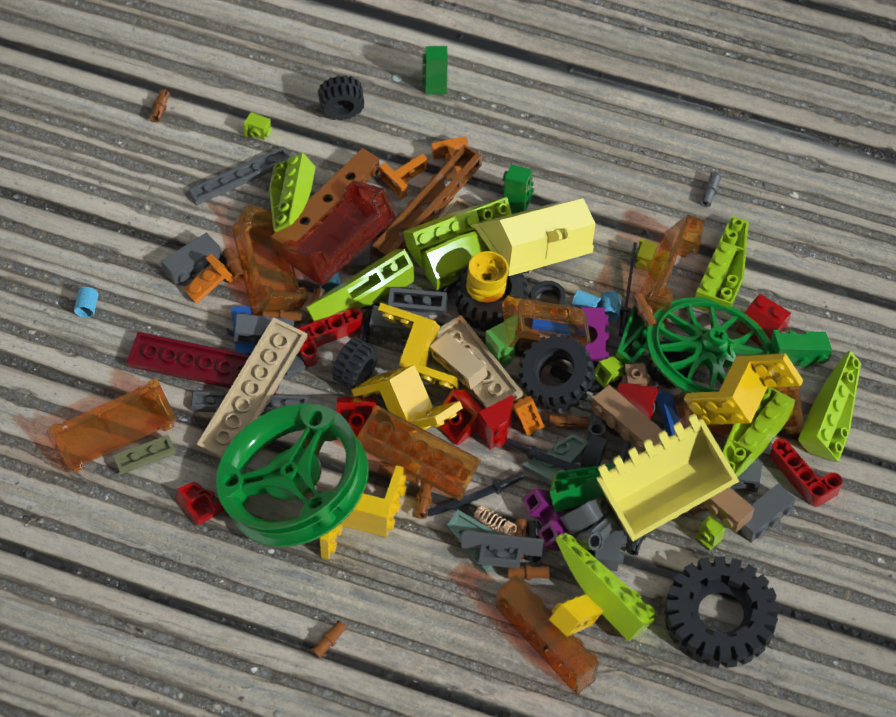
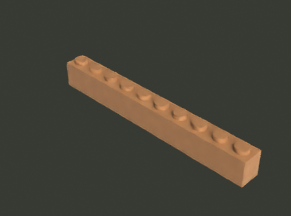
M610 385L593 397L591 409L594 414L602 417L609 427L618 431L624 440L632 443L638 452L642 453L645 451L643 442L648 439L651 440L653 446L661 442L658 434L663 430ZM730 487L701 503L708 509L710 514L718 517L727 528L732 529L735 533L752 519L755 509Z

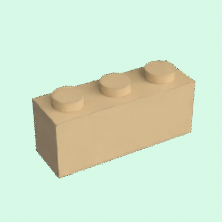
M445 333L430 346L432 357L470 390L488 376L486 363L481 358L475 357L468 347L462 346L455 336L452 337Z

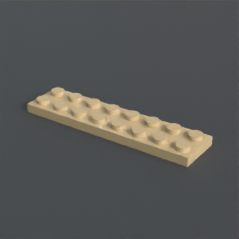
M273 317L197 443L198 448L220 459L222 458L225 450L236 435L261 416L305 342L307 333Z

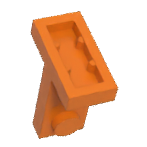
M463 136L431 143L432 158L445 157V161H449L457 149H460L463 145L468 146L467 137ZM457 165L455 166L456 172L458 174L462 170V168H460Z
M421 154L418 157L412 158L407 164L398 167L395 171L386 163H383L379 166V177L401 199H404L408 196V185L406 182L427 169V158Z
M212 253L206 257L210 265L184 288L197 304L224 279L230 284L235 280L229 270Z
M519 385L518 387L522 390L523 396L514 401L513 412L520 420L524 432L529 436L544 428V424L531 396L528 397Z

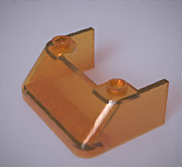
M515 295L507 296L502 302L508 347H513L526 332L524 317L566 323L570 338L577 339L578 343H582L585 347L591 341L586 314L578 307L560 302Z

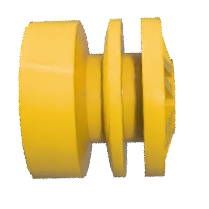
M484 251L477 253L471 258L466 288L472 298L488 303L494 302L503 296L509 266L502 255L496 252Z

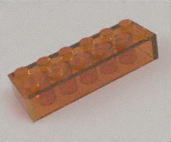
M378 405L373 409L357 438L364 450L394 467L396 465L404 467V472L461 501L482 461Z
M515 575L497 589V610L576 695L596 681L599 660L596 655L585 648L580 638H575L573 634L567 637L549 620L554 614L552 609H548L543 604L542 598L530 590L525 580H521ZM546 645H548L549 648L546 649L544 652V648L546 647Z

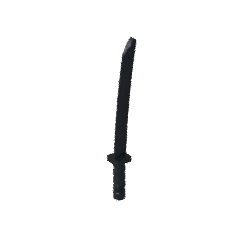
M637 242L633 244L624 307L621 306L620 309L621 323L618 333L620 337L631 311V307H628Z
M507 438L505 445L528 455V459L531 461L533 458L565 470L585 468L540 452L534 445L529 448L510 438Z
M521 471L500 482L495 480L491 486L428 509L427 516L444 513L495 492L499 495L502 489L524 479L525 476Z

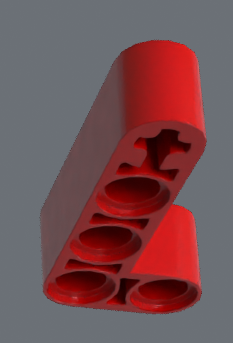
M350 308L297 328L307 333V338L298 352L304 365L312 367L318 363L317 347L358 332L363 320L361 310Z
M779 438L773 442L770 452L771 460L810 506H821L839 494L843 482L839 474L831 472L819 479L787 440Z

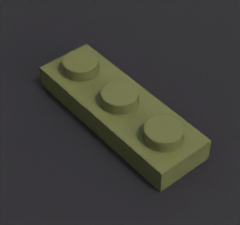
M169 435L115 454L113 455V460L121 475L175 455L176 451Z

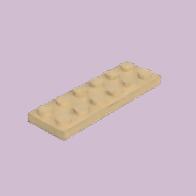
M461 315L440 327L436 341L445 333L452 337L455 336L462 346L468 347L475 357L481 358L486 363L488 376L471 389L484 408L510 395L514 397V401L523 396L522 390Z

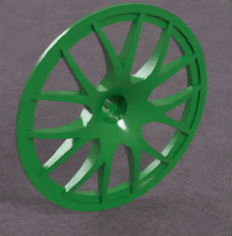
M689 297L667 303L653 315L658 324L648 325L646 342L652 361L668 381L686 393L719 392V390L713 389L716 379L723 384L726 378L723 366L730 369L736 358L735 354H774L770 339L755 321L733 306L726 307L708 298ZM692 306L709 308L710 330L703 328L697 322ZM687 307L689 323L672 312ZM714 308L729 313L734 317L719 327ZM667 316L691 337L679 336L668 331L660 324ZM738 319L752 330L738 339H730L725 332ZM659 332L673 343L660 345ZM755 334L761 342L763 349L743 344ZM662 351H686L693 355L685 360L669 363ZM706 365L709 369V388L691 381L698 367ZM690 368L687 378L676 369Z

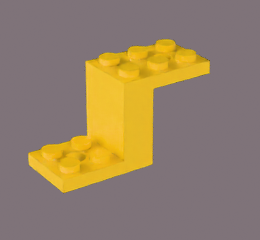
M380 303L378 310L382 313V317L386 318L385 320L392 323L400 321L403 326L411 329L398 366L404 368L415 365L423 381L433 385L435 382H438L442 388L451 391L453 388L459 389L461 382L455 376L426 367L431 355L430 346L436 341L440 326L434 320Z
M786 353L736 356L719 392L686 393L684 400L698 420L703 419L706 425L751 423L767 388L801 386L803 379Z
M415 365L376 374L351 389L354 397L359 395L367 397L374 392L375 394L381 393L398 433L406 431L409 434L418 429L422 431L432 425L434 428L444 424L445 419L448 420L457 415L456 412L463 408L460 401L433 407Z
M396 465L385 499L363 494L350 515L332 531L320 537L321 558L329 560L331 553H335L337 547L336 538L341 536L343 527L383 537L388 536L389 530L393 531L395 519L393 518L395 514L399 513L401 506L399 500L400 497H404L406 492L404 467Z

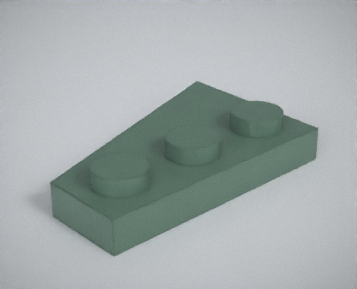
M571 434L556 443L554 448L545 454L575 464L585 452L588 441L575 434ZM534 459L531 462L526 461L522 464L524 470L549 484H552L554 472L567 471L538 459Z
M459 510L455 512L447 524V529L460 544L462 543V531L499 534ZM465 548L487 574L492 566L479 564L481 550Z

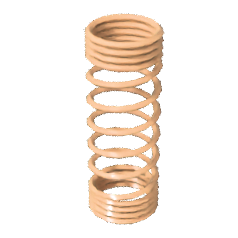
M484 506L478 507L475 511L474 519L478 522H482L483 525L490 527L499 534L514 536L517 529L514 523L503 519L505 524L499 530V526L503 521L501 516L498 517V514L494 515V512H490ZM493 513L491 520L487 523L489 515ZM494 516H497V519L495 520L494 524L491 525V521L493 520ZM501 518L499 525L495 528L497 520Z

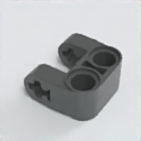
M599 496L565 514L560 519L569 535H572L601 519L602 516L610 511L607 500Z

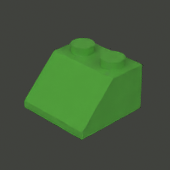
M519 315L486 331L485 346L502 366H507L514 360L519 339Z

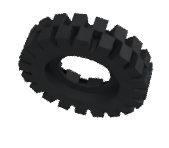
M715 556L712 563H710L708 557L699 559L697 566L690 563L684 567L683 574L679 572L673 579V584L670 585L664 611L666 613V629L670 628L669 636L674 643L680 642L679 650L685 655L692 652V660L702 664L703 660L707 659L709 660V666L719 668L720 662H725L726 668L736 667L738 661H741L744 665L751 662L754 655L757 657L761 655L773 637L779 613L778 602H775L777 595L773 587L767 588L769 581L763 574L759 577L756 576L757 569L748 564L745 569L742 568V560L732 558L731 564L725 562V556ZM713 593H726L733 596L743 608L744 616L741 624L729 632H717L709 629L699 616L701 601Z

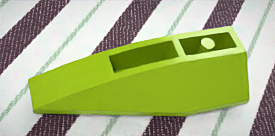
M303 152L291 156L284 162L277 163L273 168L269 194L275 232L291 226L300 216L309 199L315 165Z
M503 197L479 204L403 231L407 249L419 266L425 268V252L430 248L436 247L457 236L477 231L471 227L472 224L512 214L508 198Z
M731 215L695 297L708 298L726 307L733 305L744 279L749 221ZM694 306V307H697V308H700V309L709 311V308H708V307H704V306Z
M477 231L449 239L425 252V275L436 290H439L457 281L459 275L469 266V261L474 255L491 250Z
M395 249L306 306V309L313 322H316L350 308L361 309L385 301L389 298L390 287L403 289L414 282V266L405 249Z
M851 350L847 351L817 395L798 439L809 453L833 462H839L850 433L861 362Z
M767 388L751 423L733 425L722 453L737 477L756 460L792 416L795 403L793 398L774 388Z
M564 533L556 537L565 561L585 594L603 610L602 615L627 641L636 638L659 618L655 614V610L643 602L637 591L627 586L577 543L573 536Z

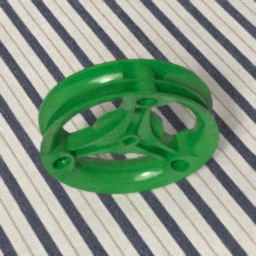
M317 404L287 405L258 417L236 435L221 458L217 471L216 489L222 506L246 537L254 542L270 547L297 546L324 536L350 515L360 501L367 484L368 459L363 446L355 437L351 426L342 415L328 407ZM304 430L291 449L278 454L267 466L244 473L252 459L268 444L289 433ZM339 440L344 447L346 455L342 478L333 491L319 494L316 485L321 477L322 467L317 458L324 442ZM312 492L315 496L307 501L304 496ZM269 494L272 498L279 501L297 500L304 505L300 516L281 521L259 519L249 514L244 508L249 496Z

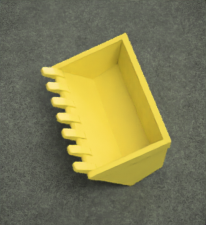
M584 199L549 204L471 225L472 228L477 230L491 252H496L505 258L509 266L508 276L593 253L595 222Z
M695 414L688 417L691 425L683 429L680 422L673 425L676 434L668 437L665 431L658 434L660 443L653 446L650 439L644 441V452L638 454L635 448L628 450L631 458L623 463L620 456L614 458L615 468L610 471L607 470L604 464L598 467L601 476L596 479L604 492L610 508L632 541L679 517L682 513L688 512L691 508L739 482L703 419L698 420Z

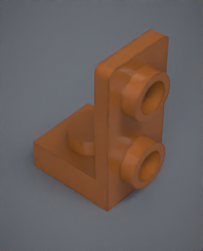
M522 317L517 350H530L531 343L534 341L538 343L540 341L539 330L531 329L532 318Z

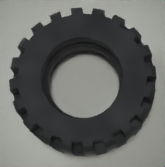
M469 266L459 275L458 282L456 283V307L459 315L467 323L470 322V326L474 328L479 327L481 331H486L516 315H519L521 320L527 308L528 284L523 273L507 276L505 288L507 298L499 302L488 303L480 302L472 298L468 293L466 283Z
M550 334V338L543 336L538 343L535 341L531 343V349L524 351L523 355L525 358L520 359L519 365L521 368L518 369L519 377L521 378L520 382L527 396H531L535 405H540L544 410H548L550 407L553 412H558L559 408H562L563 411L569 410L571 405L574 407L578 406V401L581 399L584 401L588 397L586 393L587 391H592V383L595 382V368L585 346L582 343H578V340L573 337L569 340L568 336L561 334L560 337H557L556 334ZM567 360L573 363V374L565 383L558 386H548L540 381L542 370L550 362Z

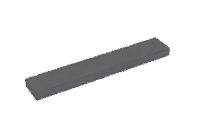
M283 146L189 188L188 194L197 206L272 172L277 163L284 162L291 156Z
M193 391L191 411L216 412L227 393ZM272 396L262 414L287 405L309 404V396Z

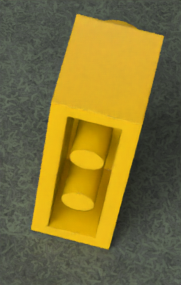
M585 594L580 597L575 596L572 600L568 599L563 604L558 603L553 608L552 612L554 614L549 620L568 637L592 626L603 613V610Z

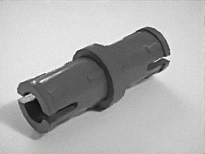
M711 172L707 184L704 185V193L700 200V204L703 207H710L714 195L718 192L717 187L722 177L718 172Z

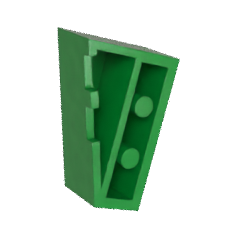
M426 46V53H422V64H425L422 65V76H425L422 77V87H426V95L447 94V46Z
M511 164L509 170H505L503 175L502 193L504 194L502 198H508L511 213L515 214L527 211L535 188L531 187L534 185V182L531 181L533 180L532 170Z
M635 303L628 315L614 355L624 368L625 364H635L648 349L646 325L643 319L638 316V309Z
M773 330L770 342L774 354L786 353L794 367L826 363L830 361L833 351L826 332L805 331L804 334H796L795 331L790 330L788 333H780L779 330Z
M613 464L605 465L608 471L613 469ZM599 466L554 472L550 495L555 512L585 504L599 496L605 498L604 492L596 479L601 476L598 471Z

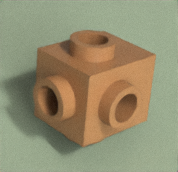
M625 364L623 375H621V383L649 386L650 377L649 374H646L645 364Z

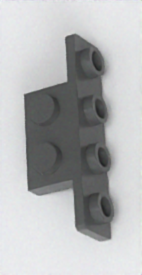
M462 531L461 547L481 550L479 557L480 565L520 569L522 555L542 556L543 539Z

